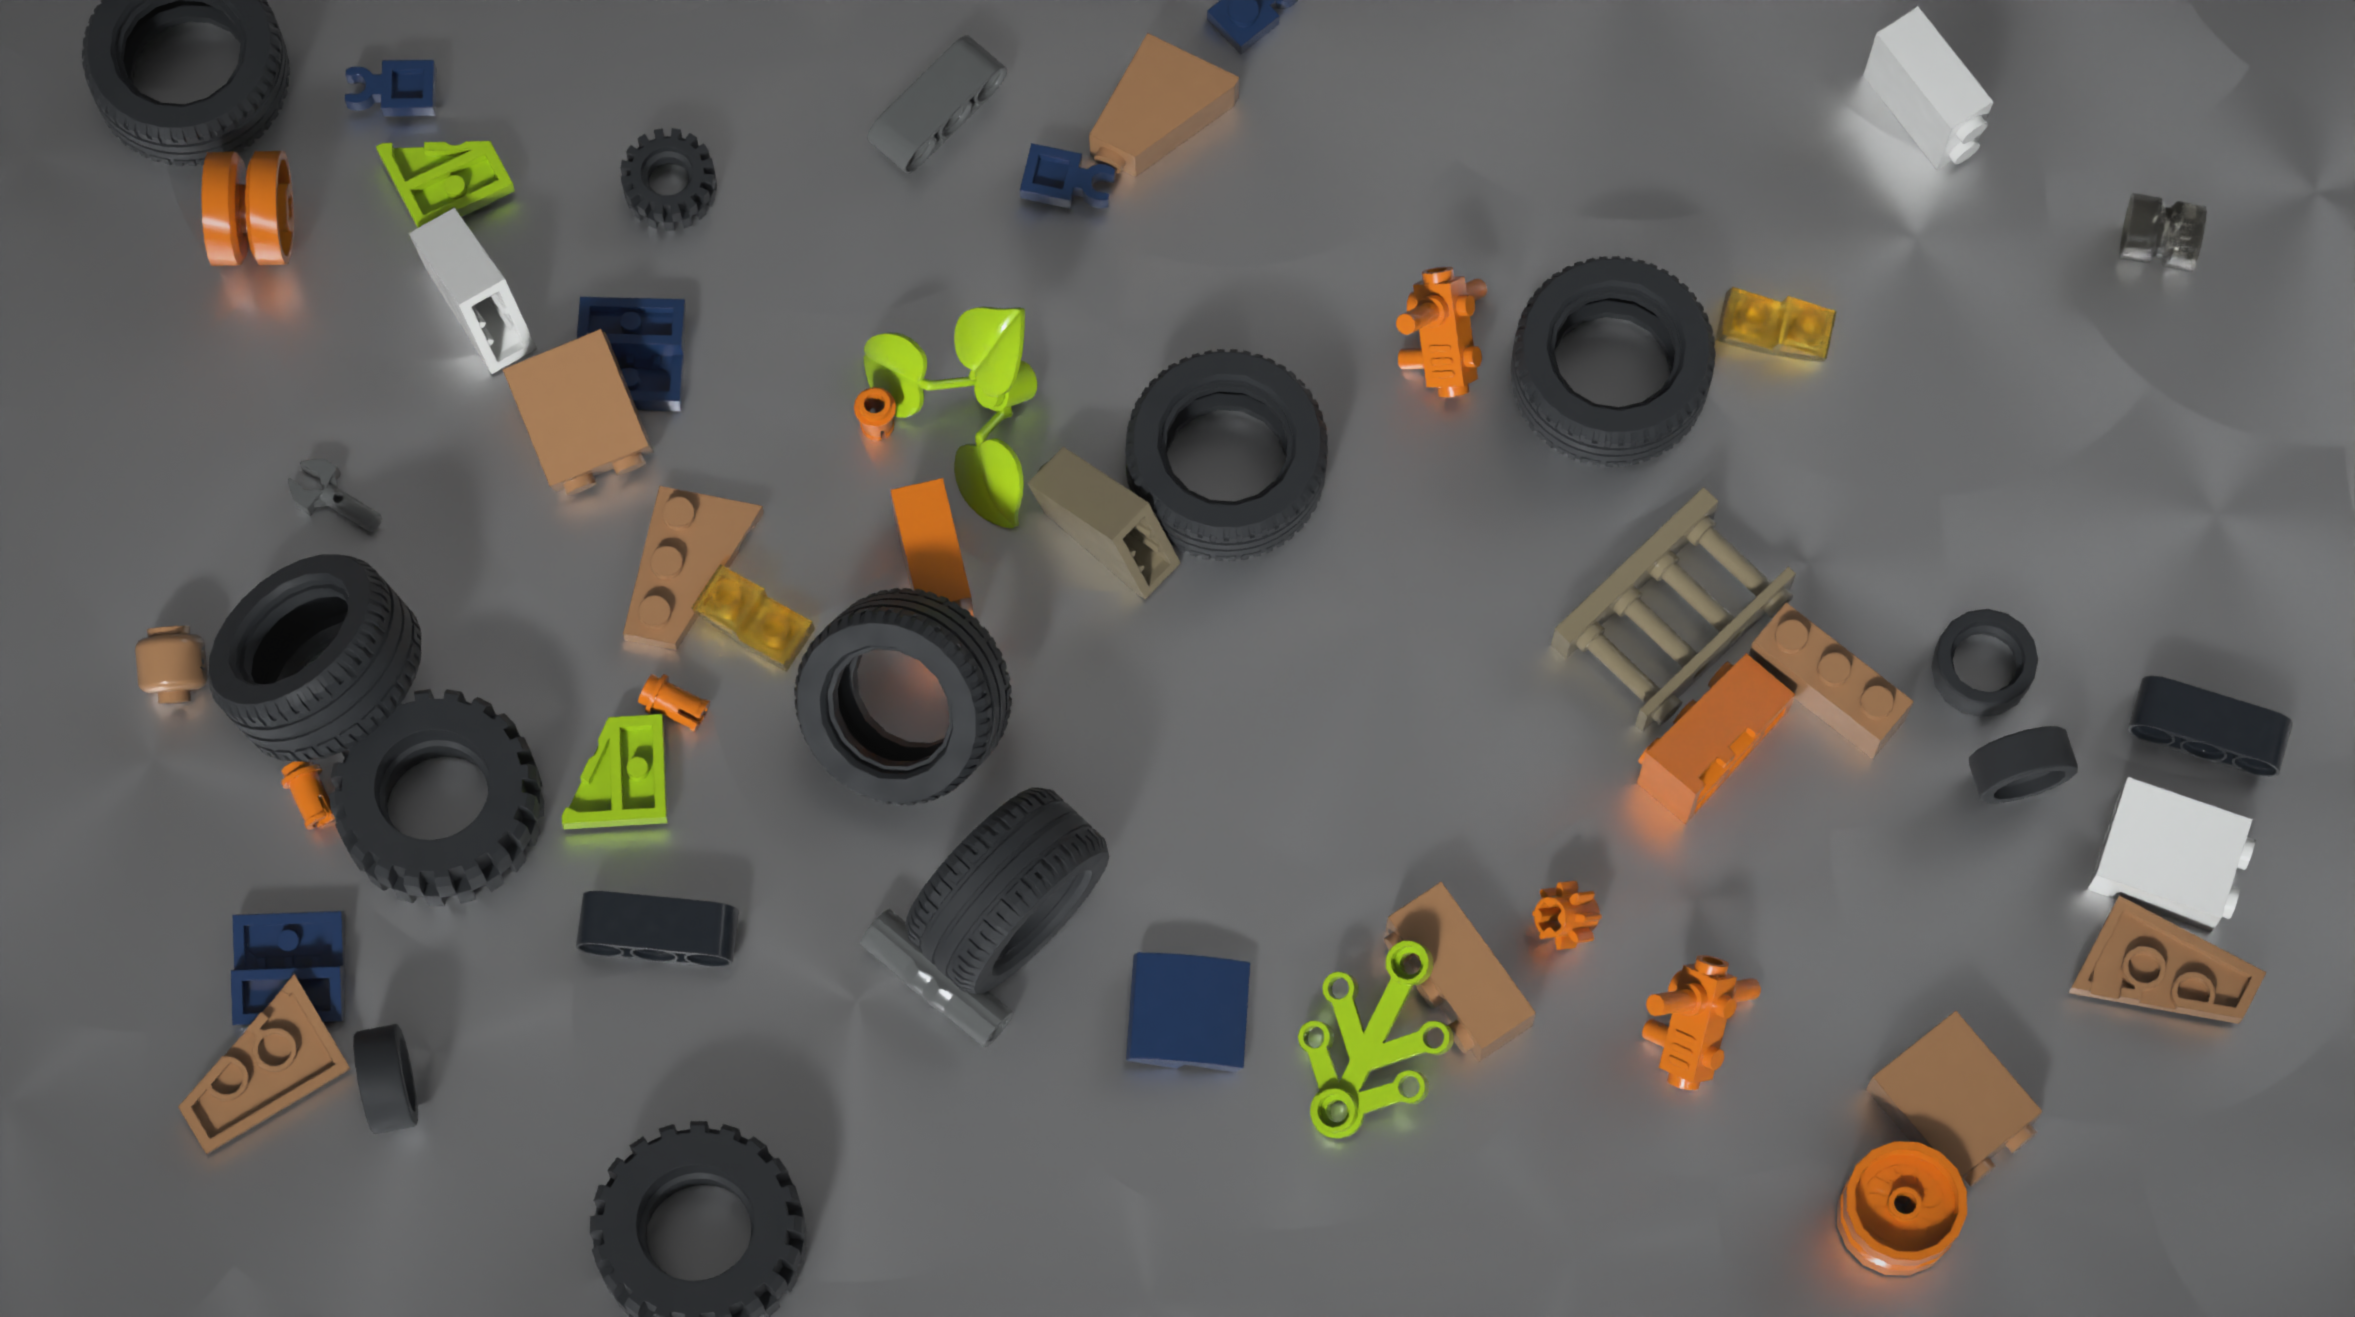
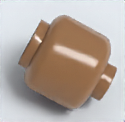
M190 626L147 629V637L142 638L136 644L135 655L138 686L145 693L158 694V704L191 701L190 691L201 689L207 683L205 642L201 636L190 634Z

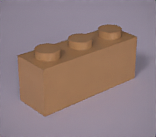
M1787 602L1752 643L1749 652L1750 657L1795 693L1794 699L1871 759H1874L1905 722L1914 701Z
M1439 882L1388 916L1386 924L1388 936L1384 938L1388 950L1401 941H1413L1424 945L1431 952L1434 962L1432 973L1425 982L1416 985L1422 998L1432 1009L1440 1006L1451 1023L1448 1026L1453 1031L1454 1042L1463 1053L1471 1050L1480 1062L1533 1026L1536 1012L1442 882ZM1417 954L1407 956L1404 964L1408 962L1416 973L1421 966L1419 956Z

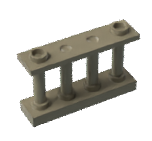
M1704 487L1554 629L1551 646L1565 659L1578 648L1582 652L1589 650L1645 703L1639 709L1635 723L1642 732L1654 721L1660 726L1667 722L1683 703L1679 697L1765 614L1773 618L1786 602L1789 604L1794 596L1790 589L1796 573L1789 566L1771 582L1714 529L1717 523L1713 519L1719 501ZM1689 542L1694 546L1699 544L1703 546L1756 596L1736 617L1728 612L1677 564L1680 558L1676 554ZM1652 577L1658 582L1663 579L1719 632L1700 652L1697 653L1641 600L1643 594L1639 589ZM1615 612L1620 617L1626 614L1682 667L1661 689L1603 635L1606 629L1602 625Z

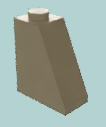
M1064 446L1048 462L1043 464L1035 476L1027 483L1043 512L1143 599L1146 600L1181 564L1150 504Z

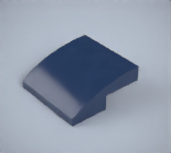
M580 297L577 338L602 329L609 339L637 410L681 411L685 350V299Z
M344 911L232 915L234 970H231L232 1025L251 1024L279 994L294 974L323 1022L343 1021L345 999Z
M1142 952L1134 954L1126 1061L1175 1069L1183 1065L1237 1072L1243 1069L1250 962L1186 954Z

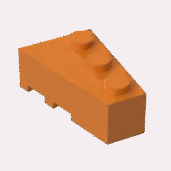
M1747 653L1735 665H1732L1729 661L1724 663L1709 681L1707 686L1710 689L1698 701L1692 699L1673 721L1674 725L1661 738L1657 737L1638 759L1642 767L1637 784L1684 824L1690 821L1789 712L1796 695Z

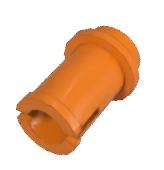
M872 387L862 391L854 404L856 418L860 422L861 430L865 437L873 441H882L881 431H884L886 438L890 437L894 431L895 399L890 392L883 388Z
M651 674L638 698V703L646 706V713L652 714L653 711H656L690 728L693 732H696L706 716L703 712H707L710 706L709 700L702 699L670 683L669 676L663 674L661 678Z
M293 761L281 770L284 776L281 784L284 789H290L305 821L306 829L312 830L316 826L319 828L335 820L330 807V798L319 777L323 771L320 764H314L313 761Z

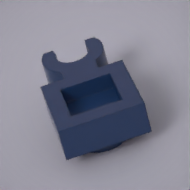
M1220 0L1207 10V20L1241 55L1279 25L1280 15L1275 9L1289 8L1298 0Z
M382 60V74H372L364 67H350L346 69L345 75L348 84L360 83L366 86L359 94H345L347 108L354 111H363L373 106L374 103H381L383 116H435L437 73L435 61Z
M1031 143L1020 187V198L1071 209L1073 197L1077 195L1083 197L1086 203L1092 207L1108 208L1110 194L1098 192L1092 186L1098 181L1114 183L1116 170L1106 164H1096L1088 169L1081 168L1082 153Z

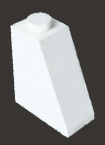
M455 208L409 233L426 270L491 374L537 349L505 278Z

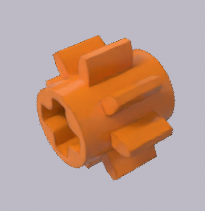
M1575 880L1558 882L1556 888L1541 889L1539 892L1542 899L1537 903L1535 910L1532 911L1535 925L1540 932V939L1555 938L1557 950L1576 948L1577 943L1593 941L1594 935L1592 931L1598 925L1599 920L1602 919L1599 906L1594 899V891L1578 892L1579 886Z

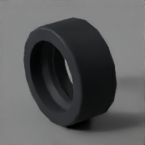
M1982 609L1968 611L1951 621L1940 636L1935 647L1931 668L1935 686L1946 702L1962 713L1986 717L2002 714L2018 705L2035 678L2038 655L2034 639L2021 622L2007 613ZM1984 634L1996 637L2008 645L2016 661L2015 674L2009 684L1998 691L1985 692L1973 689L1961 681L1955 672L1953 664L1955 650L1961 641L1971 635Z
M2058 726L2027 729L2004 736L1977 749L1969 757V766L1980 800L1987 803H2006L2041 794L2069 781L2078 772V765L2067 731Z
M398 1024L357 1031L353 1036L354 1061L361 1101L371 1131L374 1134L415 1127L418 1123L417 1096L410 1057L401 1028Z

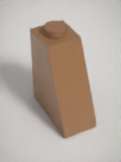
M1147 33L1089 134L1090 155L1094 157L1098 164H1106L1113 167L1116 173L1124 171L1137 177L1233 108L1239 99V77Z

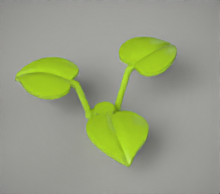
M981 306L969 309L959 317L955 327L954 343L960 362L965 367L971 369L967 377L940 380L925 379L927 357L917 342L904 334L887 332L871 337L864 346V367L870 388H883L891 393L896 403L895 417L906 418L918 413L924 403L923 389L930 391L975 386L974 392L977 401L983 407L996 412L976 433V444H965L957 449L954 473L962 497L979 516L1001 527H1018V513L1024 490L1023 471L1016 452L1004 441L997 438L987 439L989 434L1003 420L1013 416L1011 406L1032 399L1037 391L1035 372L1028 363L1021 360L1024 345L1025 309L1020 307L995 308Z

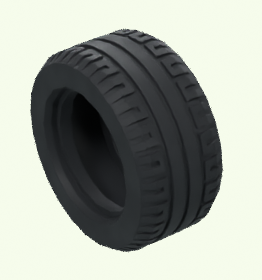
M101 0L102 4L97 5L94 9V14L90 16L89 26L86 27L84 32L86 37L83 38L84 49L82 50V65L85 71L86 82L101 115L112 133L119 137L125 146L128 145L129 149L139 152L145 158L150 157L152 161H162L163 164L184 166L188 164V166H197V164H201L203 166L207 152L240 153L244 151L246 146L250 147L255 143V138L259 139L264 135V131L270 128L272 125L271 121L277 118L279 115L278 111L283 107V99L286 98L288 93L287 87H289L290 62L281 30L267 0ZM186 22L211 23L232 33L240 42L238 65L227 83L207 98L187 104L162 103L141 93L133 84L137 58L147 42L166 28Z
M1607 256L1596 260L1590 258L1585 263L1580 261L1574 263V266H1567L1562 269V272H1557L1552 275L1551 279H1547L1542 284V287L1534 292L1533 297H1530L1526 308H1524L1521 314L1510 368L1513 394L1515 399H1517L1518 409L1522 411V417L1525 421L1529 422L1528 425L1531 430L1536 431V436L1541 440L1545 439L1546 444L1550 448H1556V452L1562 455L1566 453L1568 458L1572 460L1578 459L1580 463L1587 464V462H1592V465L1599 467L1600 464L1605 465V467H1613L1614 464H1617L1618 467H1626V464L1631 466L1639 464L1641 460L1643 462L1650 461L1651 457L1657 458L1662 455L1663 451H1668L1673 448L1674 444H1678L1683 436H1686L1691 431V427L1695 425L1698 416L1703 410L1715 366L1716 351L1714 348L1715 337L1712 336L1713 329L1711 324L1708 323L1707 313L1703 312L1704 307L1700 302L1696 301L1697 297L1695 294L1689 292V287L1684 283L1680 284L1679 279L1675 275H1669V271L1665 269L1659 270L1656 265L1652 263L1646 264L1644 260L1632 261L1633 258L1630 257L1623 259L1620 256H1612L1611 259H1608ZM1609 317L1631 321L1649 331L1664 349L1670 375L1662 388L1643 402L1621 407L1595 404L1574 392L1560 374L1554 351L1564 335L1583 322Z
M1217 349V352H1212V350L1205 351L1203 355L1199 353L1192 354L1190 358L1185 357L1179 360V364L1173 363L1168 366L1167 370H1162L1158 374V378H1154L1149 382V387H1145L1141 393V398H1138L1135 408L1132 409L1131 419L1127 426L1125 448L1126 476L1130 491L1150 504L1173 547L1176 545L1178 550L1183 553L1187 551L1190 552L1191 556L1197 557L1201 555L1202 559L1210 560L1212 558L1215 561H1223V559L1236 561V559L1240 558L1241 560H1246L1252 555L1253 557L1261 556V553H1269L1273 551L1275 546L1280 547L1284 545L1286 540L1292 539L1295 532H1299L1304 527V523L1309 521L1311 513H1314L1317 503L1320 501L1325 484L1328 455V435L1326 434L1327 428L1323 421L1322 411L1319 410V404L1316 399H1313L1311 391L1305 388V383L1300 379L1297 380L1296 375L1292 371H1287L1286 367L1281 364L1276 365L1275 361L1270 358L1265 359L1260 354L1251 355V352L1245 350L1238 352V349H1230V352H1225V349ZM1217 410L1244 412L1263 421L1279 438L1286 461L1276 480L1257 495L1238 501L1210 500L1189 490L1173 473L1167 451L1178 431L1195 417Z
M321 554L301 559L281 568L260 582L237 604L226 618L215 637L209 656V688L218 706L245 736L267 756L282 761L311 762L328 758L353 747L371 735L393 714L404 700L416 678L421 661V628L414 613L379 573L364 560L339 554ZM324 650L316 660L307 665L314 656Z
M894 588L889 591L882 590L878 593H872L866 598L857 600L814 638L798 667L799 674L796 676V687L794 688V695L796 697L795 709L797 710L796 716L800 722L799 726L801 733L804 735V740L810 746L812 754L831 776L841 784L846 785L851 791H855L858 795L864 797L868 796L871 800L902 806L904 804L915 805L916 803H927L929 800L934 801L940 796H945L954 791L991 755L1003 737L1008 725L1007 719L1010 717V707L1012 706V698L1010 697L1012 690L1009 683L1010 676L1006 671L1007 665L1005 660L1002 659L1003 654L996 647V642L990 636L989 631L979 624L980 622L976 617L970 615V612L966 609H961L960 605L954 601L950 602L948 598L938 597L930 591L926 593L920 589L913 591L911 588H903L902 590ZM872 650L899 651L919 660L937 677L948 699L950 723L945 738L932 743L908 742L887 732L870 716L859 694L857 670L863 654Z
M1032 787L1020 792L979 824L953 850L928 880L913 902L907 915L905 925L908 939L961 991L982 994L995 988L1035 956L1058 933L1092 892L1109 861L1105 839L1095 829H1092V826L1068 803L1064 802L1054 790Z

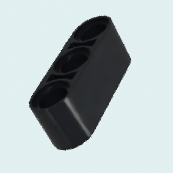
M2146 676L2142 678L2128 731L2137 738L2250 774L2272 777L2280 773L2293 722L2287 716L2267 708L2169 678Z
M588 891L583 893L576 948L584 953L598 956L709 967H727L732 965L739 910L734 906L719 902L609 891Z

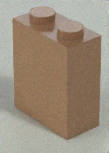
M602 329L503 369L549 486L556 492L565 489L567 495L582 492L597 484L595 476L614 469L616 475L631 472L646 464L644 456L654 453L612 346Z
M1954 1011L1876 1073L1866 1088L1868 1093L1910 1142H1919L1940 1151L1958 1169L1962 1180H1965L1970 1187L1983 1179L1996 1167L1991 1158L2003 1148L2007 1147L2011 1153H2014L2038 1133L2032 1125L2043 1112L1957 1011Z

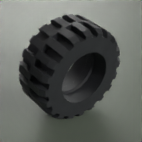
M431 689L414 691L415 701L405 704L401 702L393 714L371 735L353 747L341 752L344 760L342 763L337 762L333 764L330 777L335 787V791L329 794L330 807L337 822L335 826L351 858L360 871L364 870L370 881L381 890L385 891L391 888L398 899L414 903L418 896L424 897L428 906H445L446 897L457 895L460 903L463 904L476 900L474 890L487 885L489 890L493 892L505 884L501 876L503 872L508 868L518 872L527 859L523 851L526 846L536 845L541 832L537 820L544 816L545 801L541 793L543 785L525 738L519 735L515 723L505 713L495 714L492 704L479 697L473 699L472 703L467 702L461 691L446 689L443 699H434ZM448 756L467 760L480 768L487 781V799L477 818L462 831L442 839L423 840L401 833L390 820L387 805L391 791L399 778L414 765L430 758Z
M691 1121L690 1129L677 1131L675 1125L671 1124L658 1129L660 1137L647 1143L646 1139L642 1136L629 1145L632 1154L624 1161L617 1157L607 1170L610 1179L606 1186H598L593 1200L597 1207L594 1216H590V1235L594 1244L592 1249L593 1256L610 1294L612 1293L619 1307L629 1317H760L763 1314L766 1317H770L780 1308L778 1303L780 1297L784 1292L790 1294L798 1280L796 1271L798 1265L804 1263L806 1252L804 1233L807 1232L805 1216L796 1186L793 1185L788 1170L779 1157L774 1158L769 1153L767 1145L753 1136L748 1140L741 1136L738 1128L723 1124L720 1130L710 1129L707 1121ZM711 1185L729 1190L741 1200L750 1217L751 1237L748 1248L743 1256L724 1273L706 1280H682L664 1272L653 1260L647 1244L648 1223L658 1206L670 1195L691 1186Z

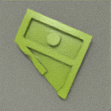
M465 141L460 145H450L446 142H424V147L394 148L393 143H381L376 146L378 155L417 228L453 208L463 217L515 192L513 183L491 141Z
M663 715L608 717L598 738L599 745L594 755L588 759L580 776L581 783L569 808L566 807L562 814L564 830L668 823Z

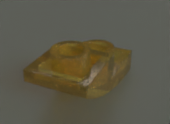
M1732 287L1725 294L1715 340L1765 354L1824 362L1827 359L1837 311L1791 296H1787L1782 302Z
M721 564L691 607L693 612L722 633L785 672L788 671L815 630L811 620L769 598L764 588Z

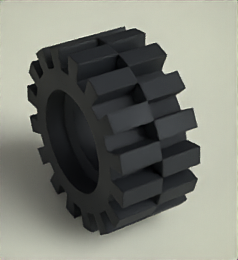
M663 128L654 130L655 139L650 141L646 134H643L637 138L639 143L637 149L632 145L629 146L626 151L628 160H622L620 167L622 176H620L629 209L633 208L634 216L640 221L644 217L647 218L648 226L657 229L659 222L664 223L666 231L675 230L674 222L682 221L684 228L692 226L691 217L696 215L701 220L707 214L705 205L707 204L712 207L715 201L714 190L717 191V180L709 150L704 143L699 146L697 137L691 133L688 134L686 139L682 138L681 129L672 128L671 136L665 137ZM664 164L680 165L689 174L688 183L679 193L673 195L658 194L649 185V178L654 169Z

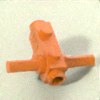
M1453 267L1426 269L1422 271L1423 280L1413 284L1414 291L1409 294L1407 300V312L1401 314L1396 320L1397 329L1402 334L1408 335L1419 330L1421 348L1401 349L1398 353V364L1403 370L1424 369L1426 386L1437 387L1439 397L1464 395L1469 393V384L1478 379L1477 367L1482 362L1481 350L1478 346H1474L1470 316L1475 311V301L1486 295L1487 286L1483 280L1478 278L1465 283V276L1454 277Z
M1709 955L1697 956L1694 964L1683 965V969L1673 976L1668 992L1652 994L1646 1001L1647 1010L1651 1015L1671 1014L1669 1026L1655 1019H1649L1643 1027L1642 1036L1644 1039L1664 1047L1659 1068L1669 1072L1667 1082L1675 1087L1697 1090L1699 1089L1700 1082L1713 1079L1714 1071L1724 1061V1051L1720 1049L1727 1019L1734 1014L1737 1002L1755 1000L1761 993L1760 984L1756 979L1737 980V977L1727 973L1729 963L1723 959Z

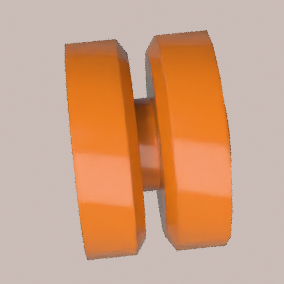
M255 151L250 158L247 170L238 152H207L202 174L201 201L204 242L211 266L242 265L249 251V245L258 265L289 264L293 246L294 202L291 172L285 151Z
M1894 1141L1872 1149L1854 1167L1837 1202V1227L1846 1248L1862 1265L1884 1275L1910 1276L1931 1268L1947 1253L1952 1243L1957 1239L1967 1216V1190L1958 1169L1940 1151L1919 1142ZM1895 1202L1904 1204L1905 1214L1900 1213L1895 1208Z

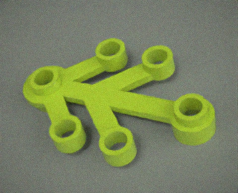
M1401 941L1389 950L1386 957V969L1391 979L1365 1030L1355 1002L1359 992L1357 980L1352 975L1344 972H1333L1325 978L1322 986L1323 994L1333 1005L1350 1061L1340 1079L1329 1051L1334 1043L1332 1028L1320 1021H1309L1300 1028L1298 1041L1302 1049L1308 1052L1319 1088L1318 1093L1312 1100L1310 1115L1314 1126L1321 1134L1336 1139L1349 1137L1359 1130L1366 1113L1399 1102L1417 1104L1427 1097L1429 1093L1427 1078L1422 1073L1413 1070L1399 1073L1393 1083L1361 1091L1372 1070L1426 1052L1441 1055L1446 1053L1453 1045L1454 1035L1452 1029L1447 1024L1439 1021H1429L1423 1024L1417 1032L1385 1042L1413 985L1422 984L1432 973L1433 957L1424 945L1413 941ZM1411 954H1417L1421 960L1420 969L1414 974H1408L1404 968V961ZM1344 978L1349 985V990L1345 997L1338 999L1334 996L1332 987L1336 980ZM1315 1027H1319L1324 1033V1041L1317 1048H1313L1308 1041L1309 1032ZM1438 1027L1444 1033V1041L1441 1046L1432 1048L1428 1044L1427 1035L1431 1029ZM1413 1076L1418 1080L1420 1088L1415 1096L1409 1098L1403 1092V1083L1407 1078ZM1337 1101L1344 1102L1348 1110L1345 1119L1340 1122L1335 1121L1331 1115V1108Z

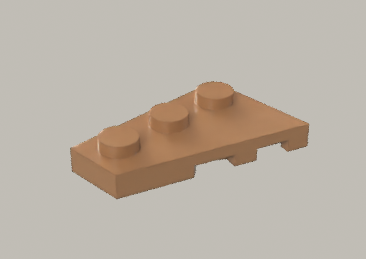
M659 486L623 631L624 639L626 641L677 650L709 601L710 593L726 568H730L737 557L739 547L752 527H756L763 516V506Z
M2119 895L2068 993L2239 1024L2244 1018L2267 972Z
M295 974L264 1011L248 1026V1029L228 1052L219 1059L178 1106L207 1155L351 1070Z

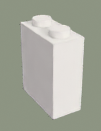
M1917 6L1876 33L1863 76L1936 170H1938L1950 161H1953L1956 165L1964 162L1979 149V140L1982 132L1988 126L1986 121L1993 105V100Z
M2127 777L2118 792L2087 889L2117 899L2120 895L2146 910L2212 932L2222 917L2231 918L2236 907L2240 888L2234 887L2232 884L2237 868L2246 870L2254 850L2256 840L2247 837L2253 819Z

